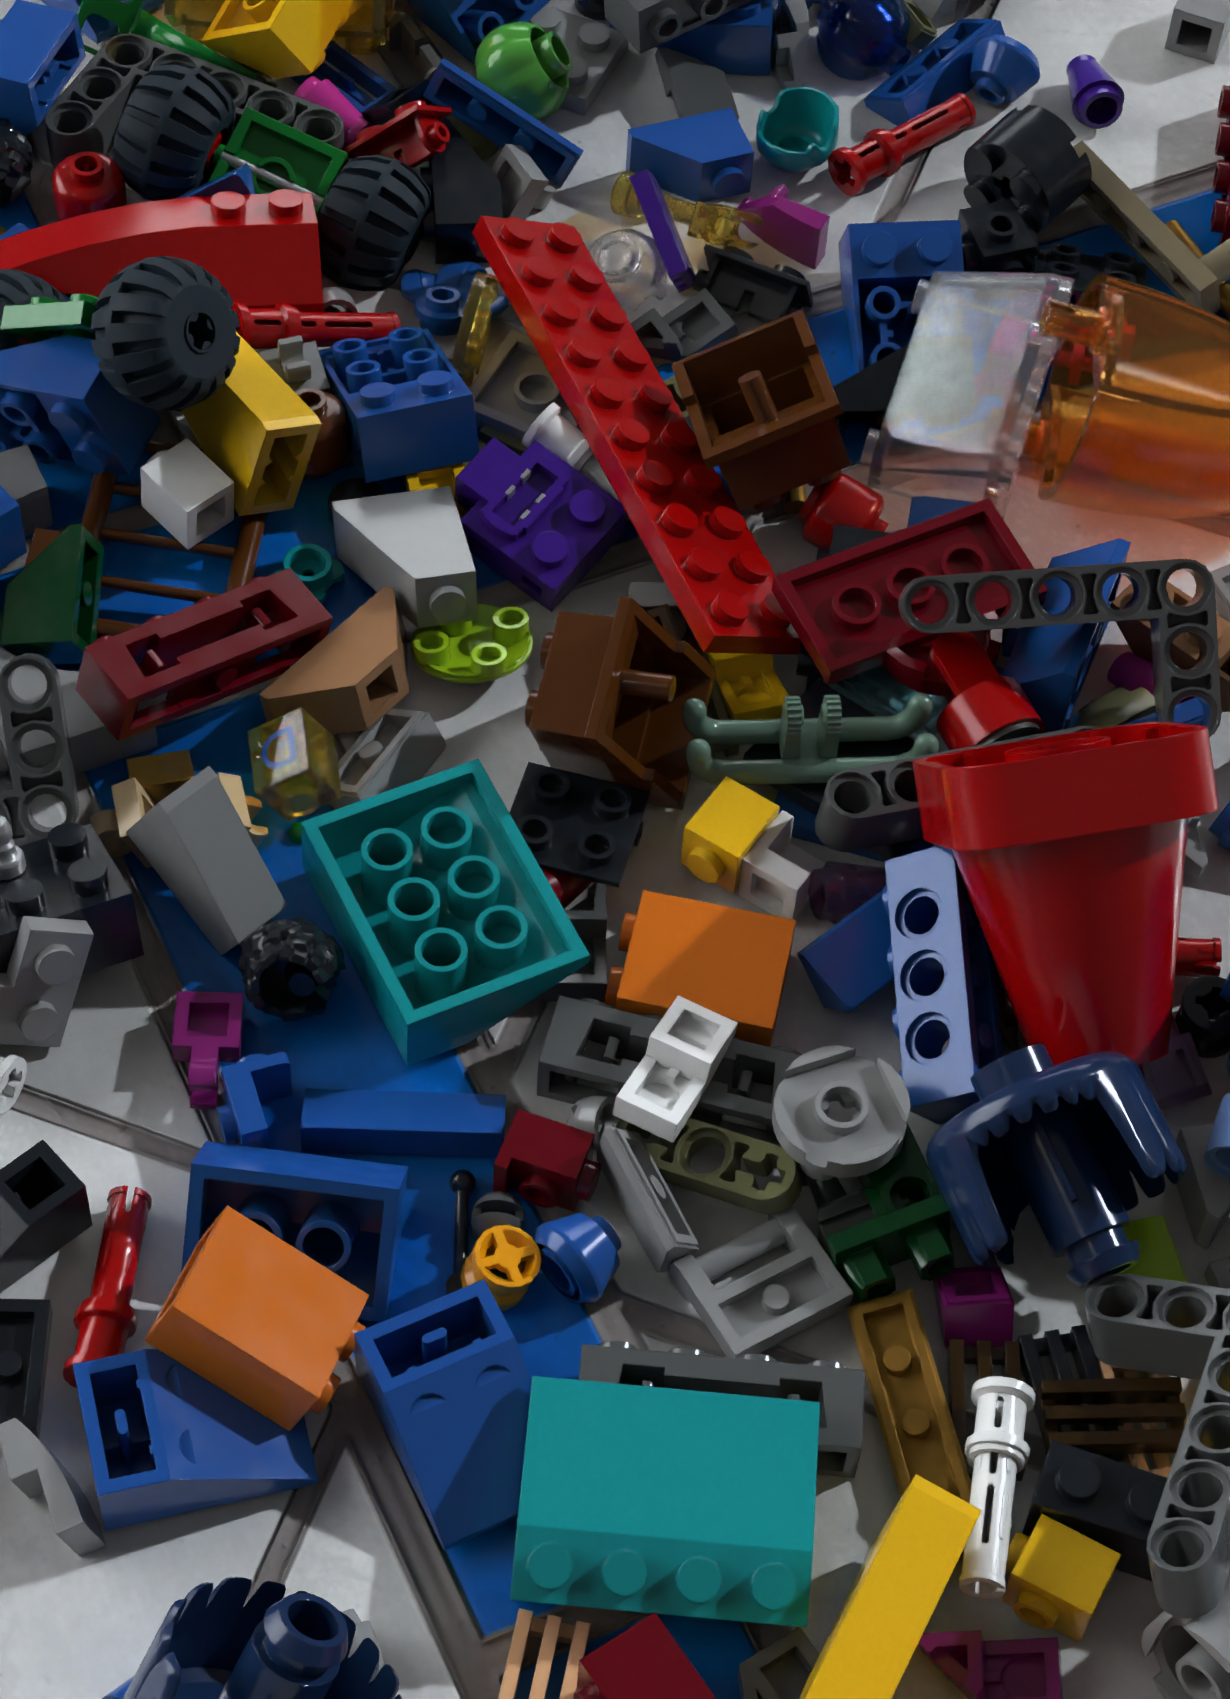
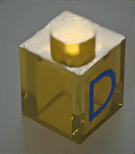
M302 707L247 731L254 791L286 820L290 821L299 816L309 815L316 811L317 808L342 798L334 736Z

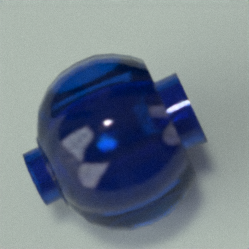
M825 0L816 16V20L820 23L816 35V45L823 65L835 75L848 80L864 81L883 73H887L889 76L893 75L908 62L911 56V51L906 48V39L911 24L910 12L904 0Z

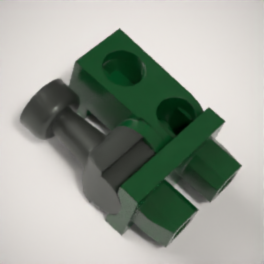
M908 1123L903 1147L898 1156L891 1159L878 1170L858 1176L863 1189L850 1194L846 1193L837 1177L824 1181L812 1179L802 1171L800 1163L795 1161L802 1178V1186L810 1187L818 1209L817 1227L819 1244L861 1303L894 1292L896 1290V1278L890 1266L911 1259L921 1280L931 1281L950 1274L954 1270V1251L950 1239V1210L942 1194L939 1193L935 1180Z

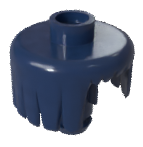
M1035 1044L1009 1053L973 1074L970 1081L980 1101L965 1109L939 1128L928 1143L926 1152L929 1169L972 1260L985 1269L986 1266L989 1268L997 1267L998 1264L995 1256L1006 1265L1014 1264V1238L1011 1228L1015 1231L1021 1211L1030 1204L1054 1257L1066 1256L1072 1269L1065 1276L1079 1288L1089 1287L1099 1277L1111 1273H1121L1138 1263L1139 1241L1129 1242L1123 1231L1131 1223L1126 1212L1135 1208L1139 1203L1132 1174L1144 1194L1148 1198H1153L1165 1191L1164 1173L1172 1184H1176L1181 1174L1185 1173L1187 1163L1135 1061L1120 1052L1104 1051L1084 1055L1054 1065L1045 1045Z
M244 1577L225 1578L214 1590L213 1583H202L193 1588L184 1599L175 1601L123 1699H402L400 1694L396 1696L400 1683L391 1665L386 1664L379 1671L380 1651L370 1638H365L352 1656L348 1658L353 1644L356 1624L346 1614L339 1611L325 1599L305 1591H298L283 1598L286 1591L285 1585L269 1580L263 1582L245 1603L252 1580Z

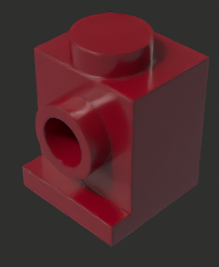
M518 1109L494 1162L493 1192L502 1191L509 1193L511 1190L520 1193L524 1199L534 1205L544 1208L558 1206L574 1212L578 1200L589 1203L599 1180L602 1164L593 1161L595 1134Z

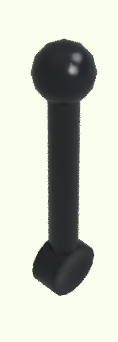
M464 1169L457 1170L452 1174L449 1181L450 1188L456 1194L453 1275L447 1279L446 1295L462 1289L460 1275L468 1254L469 1194L476 1187V1179L470 1171Z

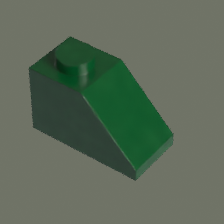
M82 524L69 525L6 585L4 608L0 609V642L5 649L15 656L34 653L48 658L53 664L81 663L85 647L91 645L96 640L104 547Z

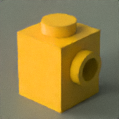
M726 776L685 825L680 863L688 867L698 879L706 883H716L734 894L739 888L743 858L779 815L780 806Z
M1041 1514L1030 1537L1017 1531L1009 1545L1005 1574L1010 1577L1001 1601L1013 1607L1015 1614L1027 1624L1043 1630L1053 1628L1080 1642L1112 1578L1121 1554Z

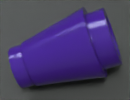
M1084 54L1072 59L1067 66L1066 73L1074 117L1080 123L1090 128L1101 129L1110 126L1120 117L1123 110L1124 92L1122 88L1093 56Z

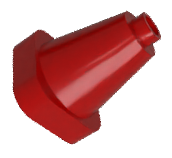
M1175 722L1119 725L948 752L914 760L912 763L924 841L951 849L1026 1046L1044 1044L1054 1065L1097 1052H1120L1135 1061L1145 1078L1143 1064L1162 1058L1169 1051L1188 818L1211 813L1219 809L1208 727Z

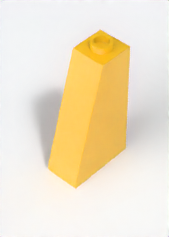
M236 332V336L240 337L239 353L234 356L236 364L230 376L208 399L191 407L181 409L205 455L234 481V508L239 516L293 509L322 423L311 408Z
M917 1474L914 1476L868 1550L798 1699H892L982 1510Z

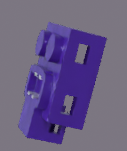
M493 437L456 476L454 500L468 510L461 519L470 552L550 612L562 602L626 530L628 515L621 502L536 440L519 456Z

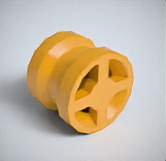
M496 1225L485 1230L477 1239L472 1252L462 1266L460 1275L462 1288L485 1279L501 1311H507L518 1305L528 1291L529 1285L539 1273L542 1259L538 1245L529 1234L514 1226ZM496 1268L500 1272L505 1273L508 1279H503L491 1273L490 1270Z

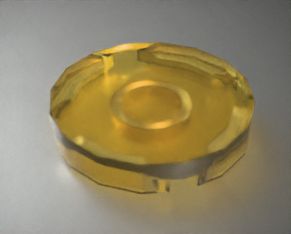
M477 271L469 291L451 363L468 388L474 383L475 374L478 375L492 326L490 324L492 316L490 306L491 303L494 304V301H497L500 280L497 276Z

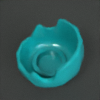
M810 87L781 90L773 107L768 112L763 109L760 111L756 125L758 151L773 166L800 173L823 164L837 146L839 107L827 93Z

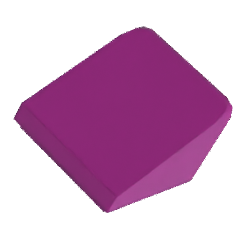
M997 1265L995 1268L986 1266V1269L981 1266L954 1268L950 1274L933 1280L941 1335L946 1349L949 1339H963L964 1346H976L977 1340H991V1347H1003L1005 1341L1013 1340L1014 1301L1000 1266Z

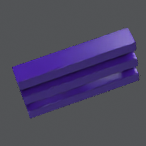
M648 169L630 176L629 178L670 280L673 282L678 293L692 288L696 275L652 171L649 172Z

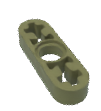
M689 1118L673 1143L659 1137L665 1146L675 1149L674 1160L667 1147L656 1143L646 1144L666 1183L762 1214H777L787 1210L797 1201L802 1190V1178L796 1163L781 1146L696 1119ZM622 1119L619 1120L616 1126L619 1129L639 1133L642 1138H648L651 1135L650 1132ZM706 1146H717L725 1150V1159L717 1170L701 1174L690 1169L691 1159L699 1149ZM741 1158L749 1173L740 1171ZM773 1168H777L782 1181L780 1183L769 1182L764 1190H760L755 1177L750 1173L768 1177Z

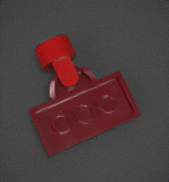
M990 498L774 576L771 590L827 685L883 665L899 683L918 693L944 696L948 705L940 713L936 722V729L949 750L1044 733V722L1017 679L1010 676H1000L994 667L1002 644L1003 629L934 634L918 632L906 625L898 609L899 595L903 588L916 578L1034 569ZM996 582L985 583L975 595L976 609L987 619L1000 616L1007 607V593ZM1044 583L1039 590L1038 598L1040 605L1044 604L1048 593ZM931 586L919 589L912 598L911 608L913 614L923 623L935 622L944 612V596L939 590Z

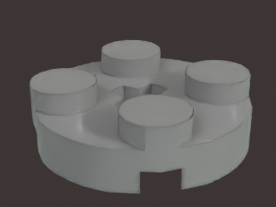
M833 1045L804 1053L796 1058L786 1069L784 1079L776 1089L772 1108V1124L781 1147L793 1160L800 1163L802 1171L807 1176L824 1181L833 1177L851 1178L866 1175L883 1167L901 1152L911 1107L910 1098L902 1078L887 1062L877 1057L876 1063L865 1057L855 1056L856 1048ZM839 1100L843 1108L855 1107L858 1112L852 1115V1119L849 1122L834 1121L827 1116L830 1108L829 1102Z

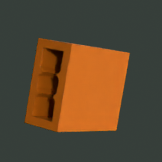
M643 890L637 914L626 912L624 915L618 950L627 952L624 968L612 966L605 1004L616 1006L615 1009L641 1016L646 1014L664 1016L679 995L738 1022L734 1035L737 1039L771 1047L791 956L796 920Z
M227 1205L199 1239L144 1341L290 1431L308 1410L319 1415L336 1392L341 1378L332 1372L338 1360L344 1363L354 1351V1333L366 1329L357 1320L369 1294Z

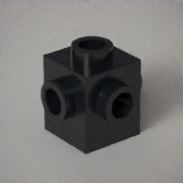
M1012 199L960 209L958 220L961 222L964 275H966L976 296L1000 291L1005 292L1028 286L1033 261H1036L1039 256V244L1036 233L1031 227H1026Z

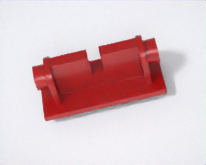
M423 100L406 103L394 111L395 117L383 125H375L361 130L355 135L356 141L342 150L348 153V159H354L359 156L380 155L394 158L401 162L403 160L400 153L403 152L407 166L415 168L445 150L446 143L450 140V133L445 124L440 122V120L453 113L451 107L430 106Z

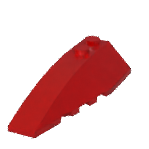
M280 189L270 194H240L233 191H222L208 196H191L141 202L78 215L0 240V269L19 270L38 276L68 298L72 294H88L99 297L109 281L125 267L145 258L169 256L200 265L221 282V285L227 289L233 302H243L247 308H274L278 303H289L295 306L299 312H323L324 310L318 222L311 192L299 193L290 189Z

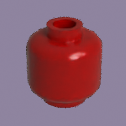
M92 151L78 152L66 157L56 166L53 172L52 186L56 216L60 221L86 213L127 205L123 172L111 157L103 153Z
M843 473L826 484L814 486L796 517L804 522L802 526L803 538L817 548L819 546L830 548L834 524L885 532L889 525L879 518L884 508L883 497Z

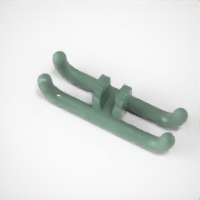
M921 692L914 694L909 699L907 707L902 712L890 716L842 717L839 695H824L818 718H804V708L801 704L800 696H784L781 719L716 720L707 716L705 703L697 698L688 699L683 704L681 712L684 728L695 738L686 747L685 756L688 768L700 780L719 785L726 776L741 785L827 783L835 773L846 769L938 753L939 750L937 738L930 733H923L916 738L912 749L901 755L836 758L839 742L889 741L901 739L917 732L926 724L933 708L930 696ZM709 744H779L781 759L718 760L711 756Z

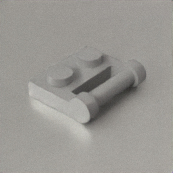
M793 1206L777 1214H768L767 1222L697 1258L687 1254L669 1265L671 1278L683 1298L691 1302L728 1358H738L745 1354H759L851 1306L853 1292ZM779 1246L790 1251V1253L718 1290L711 1283V1281Z

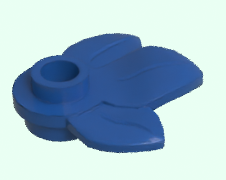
M470 261L447 263L440 268L437 274L412 269L402 276L400 283L401 295L414 304V314L419 319L420 328H427L432 335H455L463 330L464 322L468 319H490L502 314L510 305L506 295L486 290L488 281L487 271L477 263Z

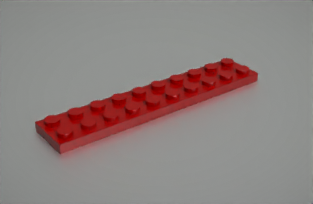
M481 215L472 231L474 238L585 439H587L590 448L703 652L799 655L801 640L771 590L775 574L771 569L769 561L764 557L749 531L745 519L737 510L722 484L718 473L714 468L707 470L695 433L688 425L673 398V394L665 385L650 359L648 351L642 345L627 319L625 311L620 307L605 281L603 273L597 267L586 248L580 233L574 226L561 222L552 224L526 221L517 217L501 218Z

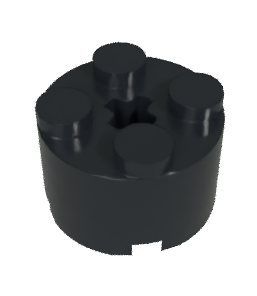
M1027 105L1022 110H1017L1016 107L966 151L964 156V172L968 185L964 188V196L971 207L1012 199L1026 227H1031L1038 234L1087 191L1092 179L1091 164L1086 152L1080 158L1078 157L1070 143L1077 136L1062 119L1049 110L1037 105Z

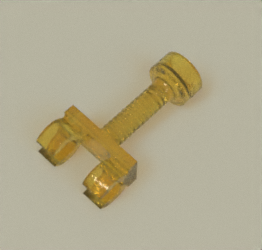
M626 170L619 175L613 186L610 205L615 214L636 220L644 213L629 177L637 173ZM663 194L673 220L689 225L688 236L704 239L712 245H731L743 249H752L759 245L751 241L742 240L738 234L739 225L744 220L764 226L763 220L759 215L748 211H738V208L702 201H696V204Z

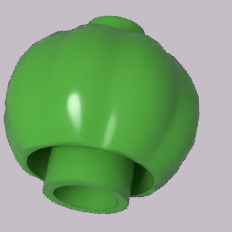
M520 21L503 24L493 29L483 38L475 55L477 80L538 121L555 113L563 104L568 94L570 85L568 72L573 68L570 53L563 40L555 32L545 33L539 25Z

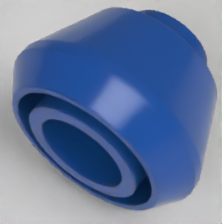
M999 34L990 35L976 42L973 50L970 79L975 86L974 92L983 101L992 105H1001L1003 102L1012 103L1038 83L1041 76L1038 59L1024 44L1011 37Z
M576 1213L543 1223L536 1229L534 1241L539 1247L542 1259L540 1269L550 1283L564 1297L574 1303L597 1302L604 1294L620 1265L617 1251L621 1248V1241L612 1226L600 1216L596 1215L591 1219L583 1213Z

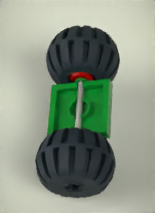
M179 63L162 64L152 68L144 75L135 87L122 113L112 149V159L123 172L125 182L130 188L148 200L174 199L247 163L251 169L255 194H270L280 189H290L299 193L311 192L318 222L321 271L324 275L341 287L358 291H382L395 283L404 266L411 260L417 249L419 241L423 236V218L433 204L430 188L418 173L397 159L380 155L359 156L348 162L347 152L247 106L233 132L236 118L235 103L222 83L203 69Z
M169 256L145 258L125 267L117 273L101 291L99 297L88 294H72L70 301H67L56 288L38 276L19 270L0 269V351L63 335L95 339L91 340L94 357L101 359L98 367L105 379L131 402L155 410L174 411L185 409L208 399L230 376L236 364L234 356L239 353L240 337L236 336V327H240L237 311L231 309L234 302L227 289L221 285V282L200 265L180 258Z

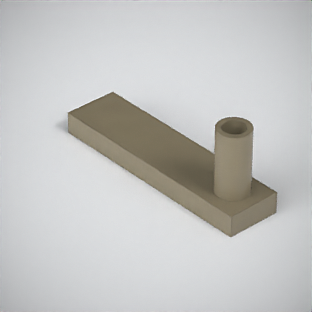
M1083 141L1073 146L1079 158L1086 152L1092 170L1091 184L1080 197L1202 323L1221 311L1219 286L1230 279V238L1199 259Z

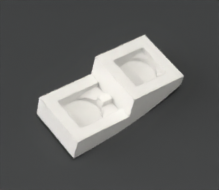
M678 995L651 1033L645 1056L617 1094L612 1115L673 1143L714 1076L736 1033L738 1022Z

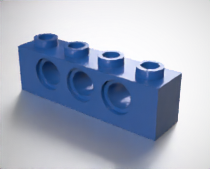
M937 845L886 860V886L883 888L882 899L890 921L891 946L888 949L887 960L895 982L897 1007L893 1010L892 1021L894 1031L900 1042L902 1069L898 1074L905 1083L909 1094L910 1111L939 1125L947 1123L953 1117L980 1101L970 1078L984 1066L1003 1057L995 962L951 849ZM938 917L935 925L931 929L934 920ZM944 977L940 988L936 991L939 981ZM949 1039L946 1050L941 1054L945 1042Z

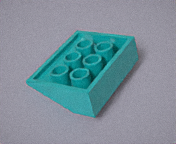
M479 758L301 822L303 868L407 1066L469 1043L590 961L589 952Z
M532 1376L510 1600L643 1613L656 1612V1614L807 1628L814 1545L820 1402Z

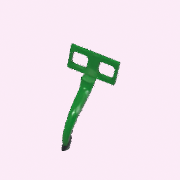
M82 0L78 9L77 16L80 30H82L88 15L97 14L117 25V35L129 34L131 32V34L151 39L274 88L278 86L276 82L261 73L252 72L168 26L145 10L140 9L143 0H131L128 3H123L119 0ZM84 45V50L92 55H96V53L98 52L97 50L87 45Z

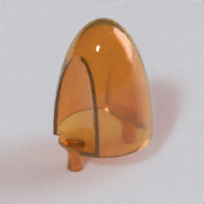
M1099 274L1092 279L1076 305L1049 297L1041 313L1038 334L1043 337L1050 336L1061 339L1049 376L1039 421L999 412L997 409L992 408L988 412L983 426L982 445H990L1029 455L1030 462L1034 463L1033 477L1040 479L1037 496L1041 500L1087 510L1150 518L1202 519L1230 517V322L1175 296L1107 274Z

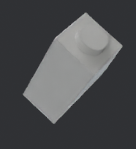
M450 486L332 501L337 557L376 592H379L386 585L395 589L401 614L417 628L478 620L476 569Z
M210 766L203 769L158 802L126 831L220 955H223L237 944H240L243 948L245 939L251 933L271 923L270 919L288 906L218 776Z

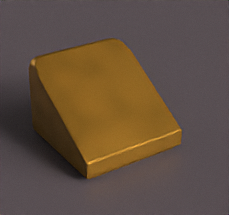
M188 750L126 759L129 779L135 777L156 803L194 777Z

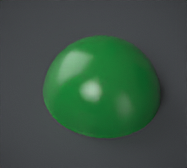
M302 821L294 823L288 832L290 840L296 844H302Z

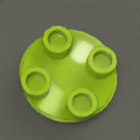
M477 604L478 620L416 628L411 639L413 658L427 673L451 682L482 683L502 678L520 668L532 652L533 636L529 628L527 612L522 608L514 606L500 608L493 605Z

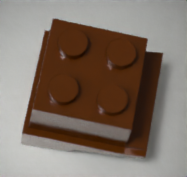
M803 309L671 364L707 470L716 466L719 467L740 511L751 506L754 509H764L773 506L786 496L785 492L807 483L809 486L826 484L837 478L841 474V469L851 466L835 420L836 416L844 413Z
M620 596L615 616L559 611L554 632L546 633L542 642L540 665L544 671L539 690H532L530 692L525 709V724L538 743L540 751L543 752L548 763L553 768L648 790L651 792L647 804L683 810L692 773L688 768L685 753L688 743L695 738L684 728L681 716L682 706L688 699L697 698L705 703L706 708L708 707L716 674L715 669L690 644L685 641L676 640L631 597Z

